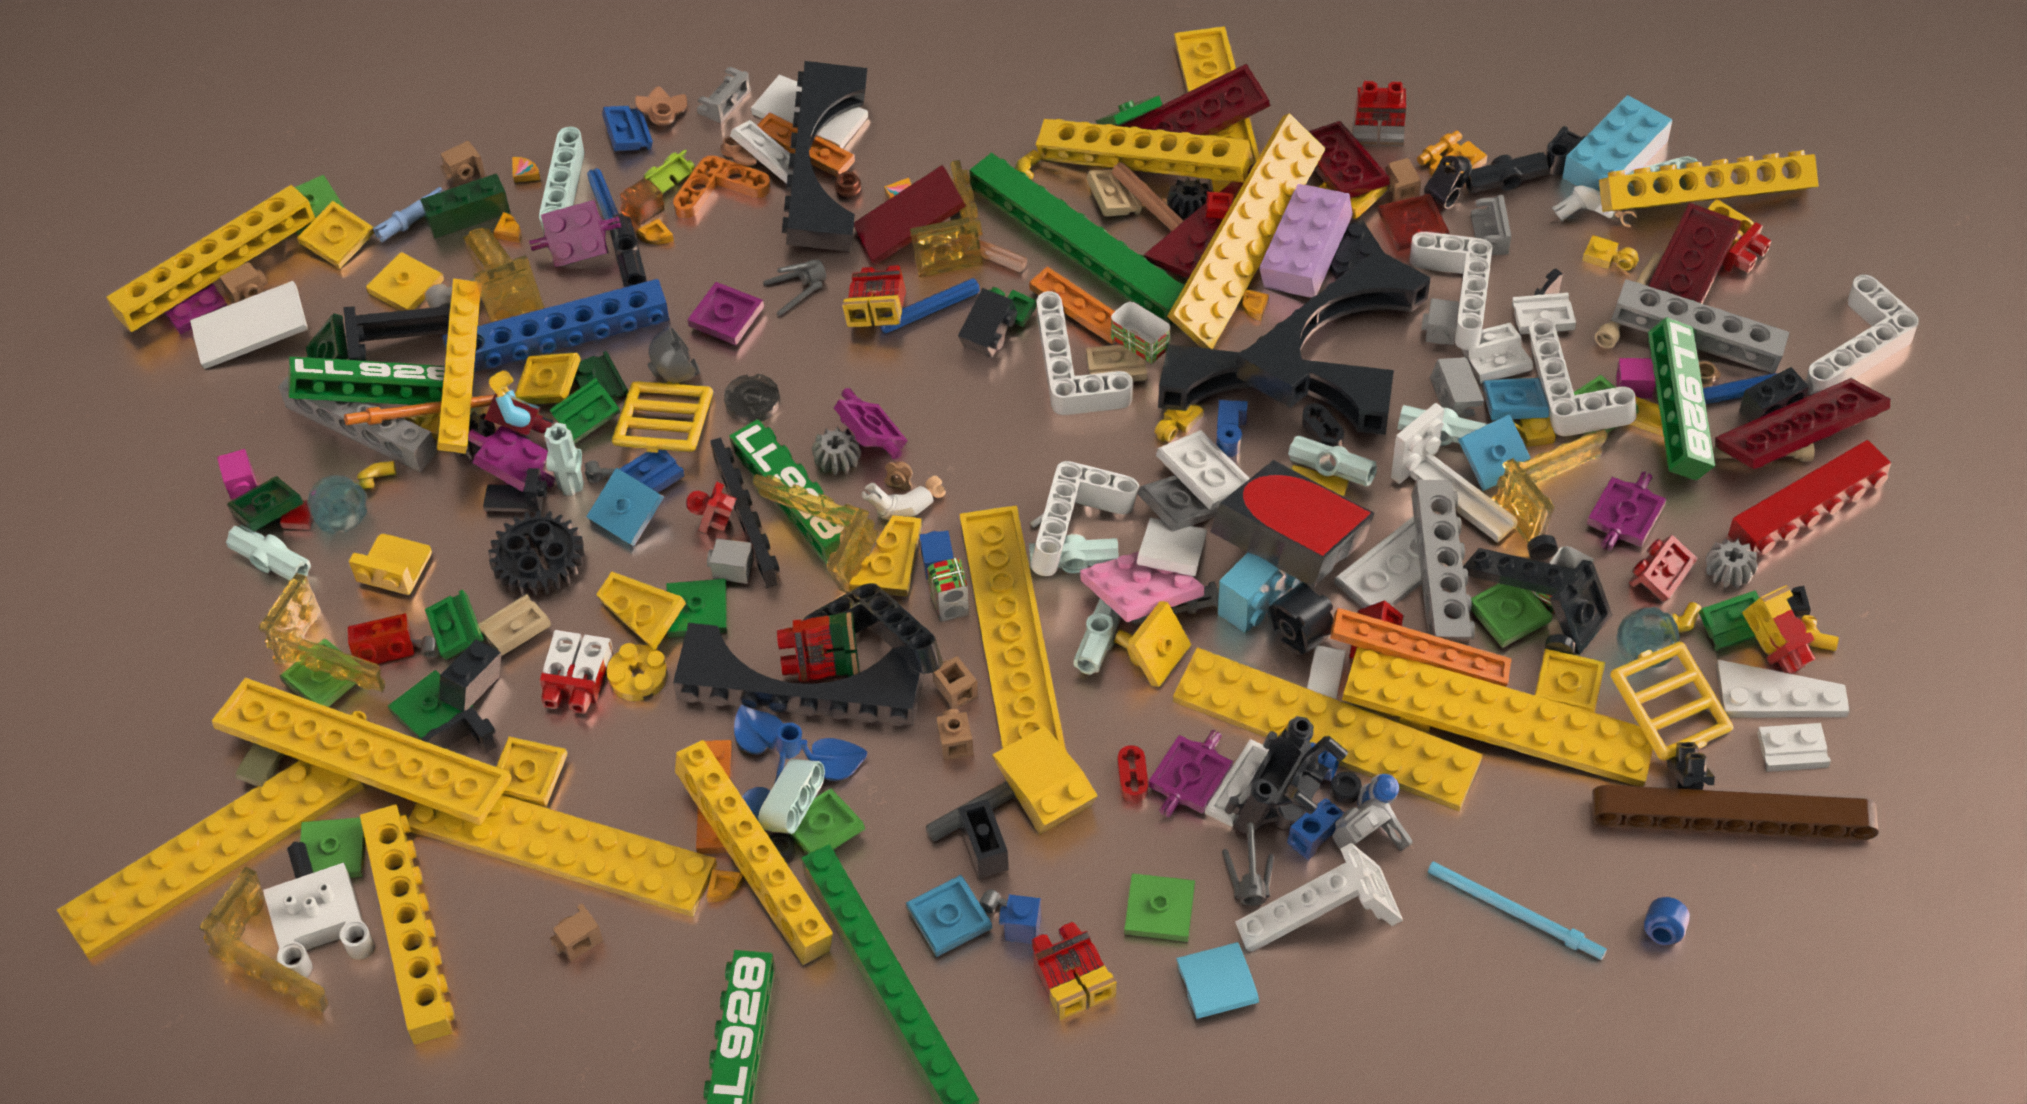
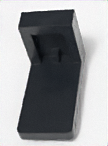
M528 468L523 492L512 485L489 484L487 485L484 498V510L505 512H537L540 510L541 512L543 498H546L547 481L542 480L539 468Z
M473 707L464 712L457 713L450 721L430 730L420 739L446 749L471 733L486 753L497 747L493 737L496 733L494 726L488 718L482 720Z

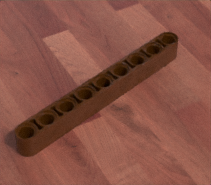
M1601 785L1592 791L1593 821L1600 826L1848 840H1869L1879 834L1876 803L1864 798Z

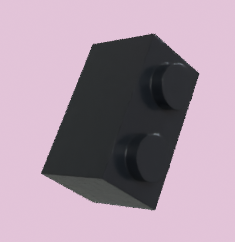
M982 288L958 334L962 345L993 358L996 350L999 351L1004 344L1005 333L1008 327L1013 326L1016 321L1017 309L1013 300Z
M476 639L440 674L439 700L462 712L469 709L500 677L501 652Z
M986 799L958 808L960 829L979 879L1009 870L1008 850L989 800Z

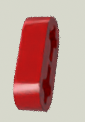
M1124 746L1118 752L1117 757L1120 792L1125 801L1139 803L1145 800L1148 795L1145 754L1138 746ZM1128 757L1134 758L1135 769L1129 768ZM1131 779H1136L1138 791H1132Z

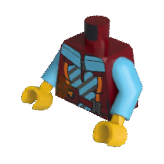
M502 370L489 379V385L495 394L485 419L527 436L531 434L532 430L545 435L546 429L552 427L554 420L539 415L540 407L517 398L514 391L508 389L507 386L514 382V380L507 371Z

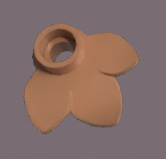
M658 86L650 93L649 97L636 96L635 105L640 112L649 115V119L653 123L668 125L674 121L676 115L686 110L687 97L685 94L670 98Z
M727 136L723 139V143L720 146V151L723 155L743 165H755L759 161L732 137Z

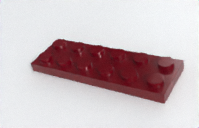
M1246 63L1119 127H1138L1147 130L1161 129L1166 132H1188L1194 135L1207 136L1234 125L1270 107L1271 104Z
M1849 378L1716 436L1715 447L1752 469L1760 468L1769 462L1783 458L1787 454L1808 447L1814 442L1830 437L1839 431L1853 427L1857 423L1876 417L1878 414L1891 409V398L1853 378Z

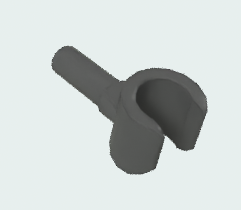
M594 460L585 463L587 470L585 475L591 483H598L603 477L612 476L616 469H601L599 463Z
M424 636L423 639H411L413 647L421 648V655L429 658L438 657L439 649L433 637Z
M993 889L985 891L980 899V905L983 910L990 914L994 912L997 906H1007L1008 900L1001 898V895Z

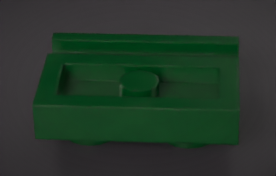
M604 351L603 355L599 357L594 355L580 361L574 378L579 389L596 378L614 402L618 401L617 398L621 396L626 398L628 389L607 351Z

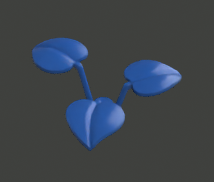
M743 704L739 707L735 717L734 736L736 743L742 750L757 755L763 753L767 747L771 750L777 749L780 759L775 782L783 771L785 759L794 758L800 753L801 749L808 760L822 762L825 769L824 779L831 781L848 778L867 757V751L862 747L835 738H824L814 742L811 753L807 747V740H802V730L797 724H783L776 716L751 709ZM754 787L747 790L742 796L757 820L761 806L770 793V790L765 787Z

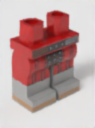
M1364 81L1362 87H1357L1352 135L1361 145L1377 146L1378 121H1380V146H1404L1406 88H1403V83L1392 81L1388 84V88H1378L1377 83L1374 81Z

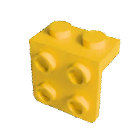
M380 534L367 556L353 552L349 564L356 582L410 595L432 554V550L426 544L388 534Z

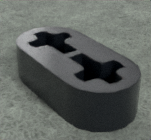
M1312 403L1304 407L1302 425L1315 441L1331 447L1342 446L1344 430L1327 408L1318 403Z

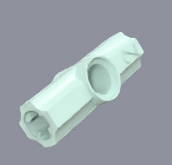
M1403 405L1397 430L1406 428L1426 410ZM1444 408V425L1441 430L1440 446L1449 445L1451 442L1459 443V438L1488 424L1459 418L1455 411Z
M555 423L554 426L546 429L544 435L548 449L547 470L554 472L558 489L563 492V495L573 496L575 493L582 491L584 485L581 473L582 451L575 448L571 431L566 428V424Z
M1296 436L1288 452L1290 461L1317 469L1323 476L1334 475L1366 487L1370 486L1376 477L1378 468L1376 461L1349 453L1342 446L1331 447L1302 436ZM1330 455L1335 459V466L1330 462Z
M244 525L234 526L228 532L226 540L228 548L247 557L260 571L264 573L273 571L293 583L303 582L308 576L311 567L309 560L287 549L286 545L277 537L271 534L264 537Z
M1067 535L1058 568L1075 574L1080 573V570L1086 569L1088 566L1117 559L1119 557L1117 538L1086 540L1081 535ZM1029 543L1030 568L1036 543Z
M1101 598L1094 613L1086 621L1087 630L1074 658V666L1082 673L1089 675L1099 672L1107 651L1114 645V634L1121 620V616Z

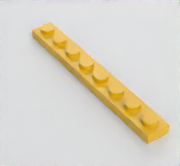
M453 278L437 450L466 454L481 282Z

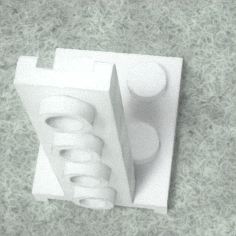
M1434 403L1396 435L1391 478L1399 484L1409 476L1415 481L1452 480L1453 491L1458 493L1456 512L1498 543L1517 526L1518 521L1515 516L1434 456L1441 444L1440 436L1444 425V408Z
M1350 843L1341 848L1346 863L1236 921V925L1245 948L1248 951H1255L1357 896L1366 910L1371 909L1378 919L1382 918L1391 926L1403 921L1380 866Z

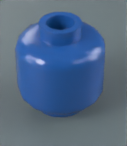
M1657 898L1648 907L1644 919V930L1654 942L1660 945L1676 944L1686 934L1690 913L1687 907L1675 898Z

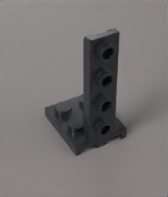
M355 306L343 307L349 360L367 361L365 344H360V342L448 333L450 306L356 315Z
M1478 548L1463 565V568L1467 569L1468 576L1551 595L1550 601L1562 632L1575 642L1576 648L1574 653L1581 654L1613 615L1592 561L1582 560L1575 569Z

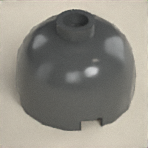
M667 327L652 339L648 350L651 362L647 365L656 378L661 375L667 382L683 383L700 373L695 358L689 361L691 357L688 351L690 350L673 328Z

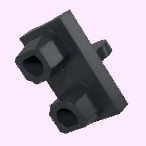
M1676 743V756L1667 760L1668 768L1677 778L1675 783L1676 789L1703 790L1704 783L1714 785L1715 776L1707 767V757L1705 754L1698 753L1696 743Z

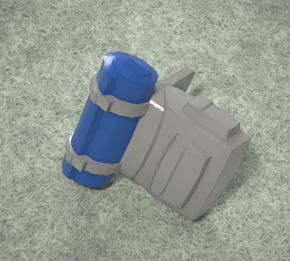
M1378 774L1371 779V783L1361 787L1357 801L1358 808L1353 807L1343 813L1335 823L1336 830L1332 836L1341 850V848L1350 843L1353 845L1357 844L1373 831L1382 827L1400 851L1412 844V839L1397 820L1389 805L1399 793L1397 779L1392 775ZM1394 829L1400 834L1402 840L1396 835Z

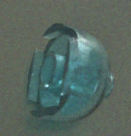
M329 475L317 481L309 491L307 500L308 512L321 530L330 534H336L334 531L339 532L343 529L345 532H348L359 525L367 513V507L365 506L367 494L353 479L345 475Z
M1646 607L1631 611L1622 619L1616 634L1617 647L1622 656L1629 662L1638 659V655L1649 649L1655 652L1680 640L1678 626L1673 617L1668 612L1664 613L1657 607ZM1673 657L1663 662H1660L1656 665H1653L1649 668L1664 666L1668 662H1670L1673 659Z

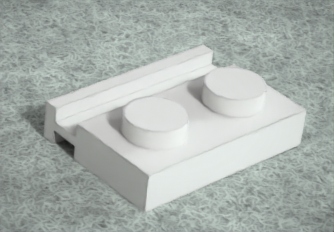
M1568 293L1513 297L1512 307L1515 311L1514 315L1520 335L1530 334L1529 325L1538 318L1552 320L1556 331L1575 330L1576 320L1571 302H1569Z
M1821 723L1759 727L1757 735L1763 760L1766 762V772L1829 767L1831 760L1827 755L1828 749Z

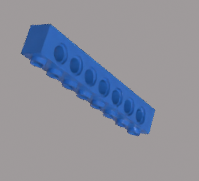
M659 279L477 326L474 372L524 360L528 356L551 353L567 347L577 346L669 321L667 303ZM447 334L442 335L445 347L447 345Z

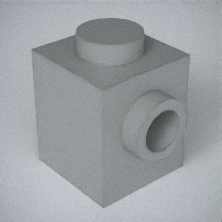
M1431 298L1429 314L1423 313L1421 330H1427L1425 342L1454 345L1459 301Z
M716 538L714 549H710L707 555V567H711L713 579L748 583L754 561L751 543Z

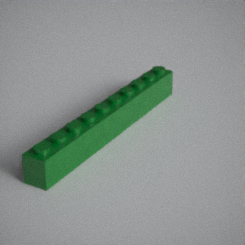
M992 152L969 170L970 188L1129 301L1169 323L1170 326L1174 323L1167 316L1185 284L1174 280L1166 271L1151 264L1143 255L1137 254L1128 248L1123 241L1115 239L1103 227H1098L1092 223L1084 214L1078 213L1069 207L1064 200L1058 199L1049 193L1044 186L1036 184L1025 173L1019 172L1010 166L1005 159H1000Z
M830 844L801 857L806 880L935 1104H980L978 1096Z

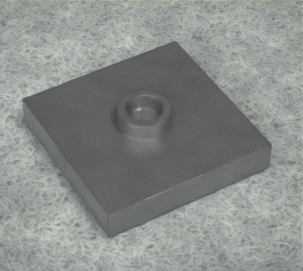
M1176 475L1140 486L1137 493L1172 531L1215 518L1218 510L1217 508L1209 510Z

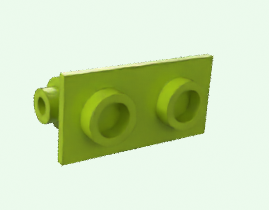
M685 149L679 154L676 152L672 153L659 168H656V166L650 168L643 176L644 180L641 189L644 190L649 187L648 192L652 197H660L674 187L675 184L670 180L671 176L677 183L689 177L695 169V165L691 160H685L687 150Z

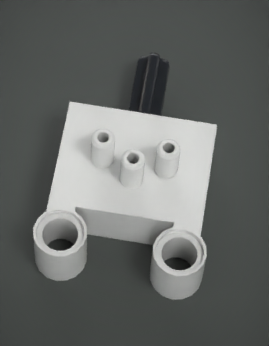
M293 842L287 848L295 879L264 889L263 892L279 946L277 960L288 979L302 981L311 974L313 969L306 950L341 939L348 955L353 959L360 960L371 955L375 944L368 927L363 922L351 878L344 863L314 872L306 844L304 842ZM363 937L358 943H351L355 938ZM301 958L298 963L289 965L292 960Z

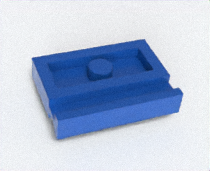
M629 106L603 107L602 116L614 151L640 150V147H647V150L652 148L653 141L644 115L637 107L636 109H630Z
M659 450L658 453L646 452L620 468L624 473L658 493L685 476L684 469L677 465L676 460L666 450Z

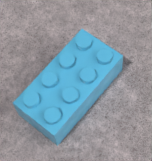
M1627 95L1566 156L1562 178L1575 186L1582 185L1600 191L1599 180L1607 178L1608 172L1624 170L1625 175H1627L1634 169L1643 168L1668 142L1673 119Z
M1248 552L1219 581L1218 615L1246 634L1253 626L1257 627L1265 618L1269 606L1282 597L1290 588L1296 587L1301 581L1276 568L1265 559Z

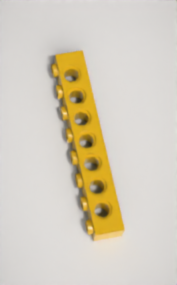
M1044 119L1035 144L1041 160L1108 168H1113L1118 163L1123 162L1134 171L1242 183L1246 180L1253 157L1249 140L1241 138L1232 139L1215 135H1194L1188 132L1175 133L1166 132L1161 129L1147 130L1138 127L1129 128L1112 124H1091L1085 121L1072 122L1063 119Z
M1804 150L1788 152V157L1779 158V153L1762 155V160L1754 161L1753 156L1736 158L1737 163L1729 164L1728 159L1711 161V166H1702V162H1692L1685 164L1684 169H1676L1675 164L1660 166V171L1651 172L1650 167L1634 169V174L1625 175L1624 170L1608 172L1607 178L1599 180L1602 213L1819 187L1815 154L1805 155ZM1783 166L1788 169L1787 178L1782 173ZM1757 169H1760L1763 173L1762 181L1757 177ZM1732 171L1737 175L1736 184L1731 180ZM1706 174L1712 179L1710 187L1705 182ZM1681 177L1686 181L1685 190L1679 184ZM1655 180H1657L1661 186L1659 193L1656 192L1653 187V183ZM1629 183L1635 188L1633 196L1627 190Z
M290 185L108 295L106 298L115 317L131 333L220 279V276L238 268L314 221L315 216L309 200L295 187Z
M701 740L676 752L675 773L801 964L804 965L830 952L833 932L705 741Z
M397 804L360 814L409 1035L415 1045L452 1034L450 1021L455 1020L451 1002H445L443 993L449 992L444 973L438 974L437 966L442 965V960L438 947H432L431 939L436 937L432 920H426L424 912L430 911L425 892H419L418 885L423 884V879L419 866L414 867L412 859L417 858V853L413 840H407L406 833L411 832L407 814L401 815ZM391 840H395L394 842H392V843H390V844H386L387 842H389V841H391ZM401 866L396 870H392L394 867ZM407 892L405 895L397 897L399 894ZM413 919L411 922L403 924L406 920ZM419 945V948L409 951L412 947ZM420 973H426L421 978H415ZM433 1000L429 1005L421 1006L425 1001Z

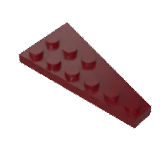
M1253 163V164L1249 167V171H1248L1247 177H1248L1249 173L1251 172V170H1252L1253 166L1255 165V163ZM1232 181L1219 193L1234 194L1235 199L1244 183ZM1205 203L1148 250L1144 257L1157 267L1189 279L1223 219L1206 217Z

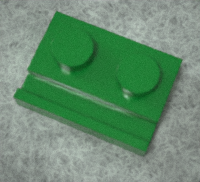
M596 378L549 410L558 423L566 424V428L571 431L574 444L621 413L620 408Z
M463 589L459 591L458 595L454 597L450 595L425 609L440 655L445 660L466 650L476 639L479 641L484 640L469 597Z
M1756 590L1704 607L1698 612L1710 639H1713L1716 651L1756 638L1742 614L1746 608L1759 599Z

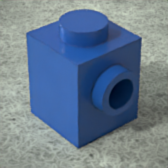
M1009 894L1007 906H1001L999 925H1004L1005 941L1032 944V939L1039 935L1042 917L1041 898Z

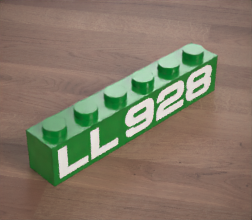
M1665 317L1648 331L1668 468L1672 473L1697 481L1715 467V460L1694 331L1692 326Z
M290 356L288 397L293 399L402 405L439 402L442 398L444 366Z
M757 419L729 435L732 453L826 564L856 548L854 537L856 529L849 519H843L835 502L832 500L828 501L825 498L820 485L808 478L807 471L801 463H795L789 449L777 442L776 436L770 427L765 428Z
M734 950L732 962L728 961L726 964L725 980L728 981L727 991L722 990L720 1010H723L722 1020L716 1021L714 1032L715 1040H718L716 1050H711L709 1057V1069L712 1070L711 1080H706L703 1096L704 1100H707V1104H753L776 968L773 953Z

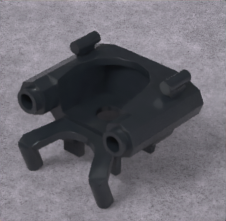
M1296 716L1288 722L1278 737L1274 731L1268 733L1263 743V747L1269 749L1268 753L1246 787L1241 799L1239 800L1236 796L1230 797L1225 807V812L1227 814H1235L1234 825L1242 833H1248L1247 824L1249 822L1254 824V832L1261 825L1275 822L1281 829L1290 830V826L1302 817L1305 811L1308 814H1312L1318 806L1312 801V798L1320 786L1318 782H1322L1329 770L1328 767L1318 762V756L1327 750L1341 761L1347 756L1348 751L1330 736H1324L1316 745L1311 747L1310 740L1313 736L1314 726L1308 718Z

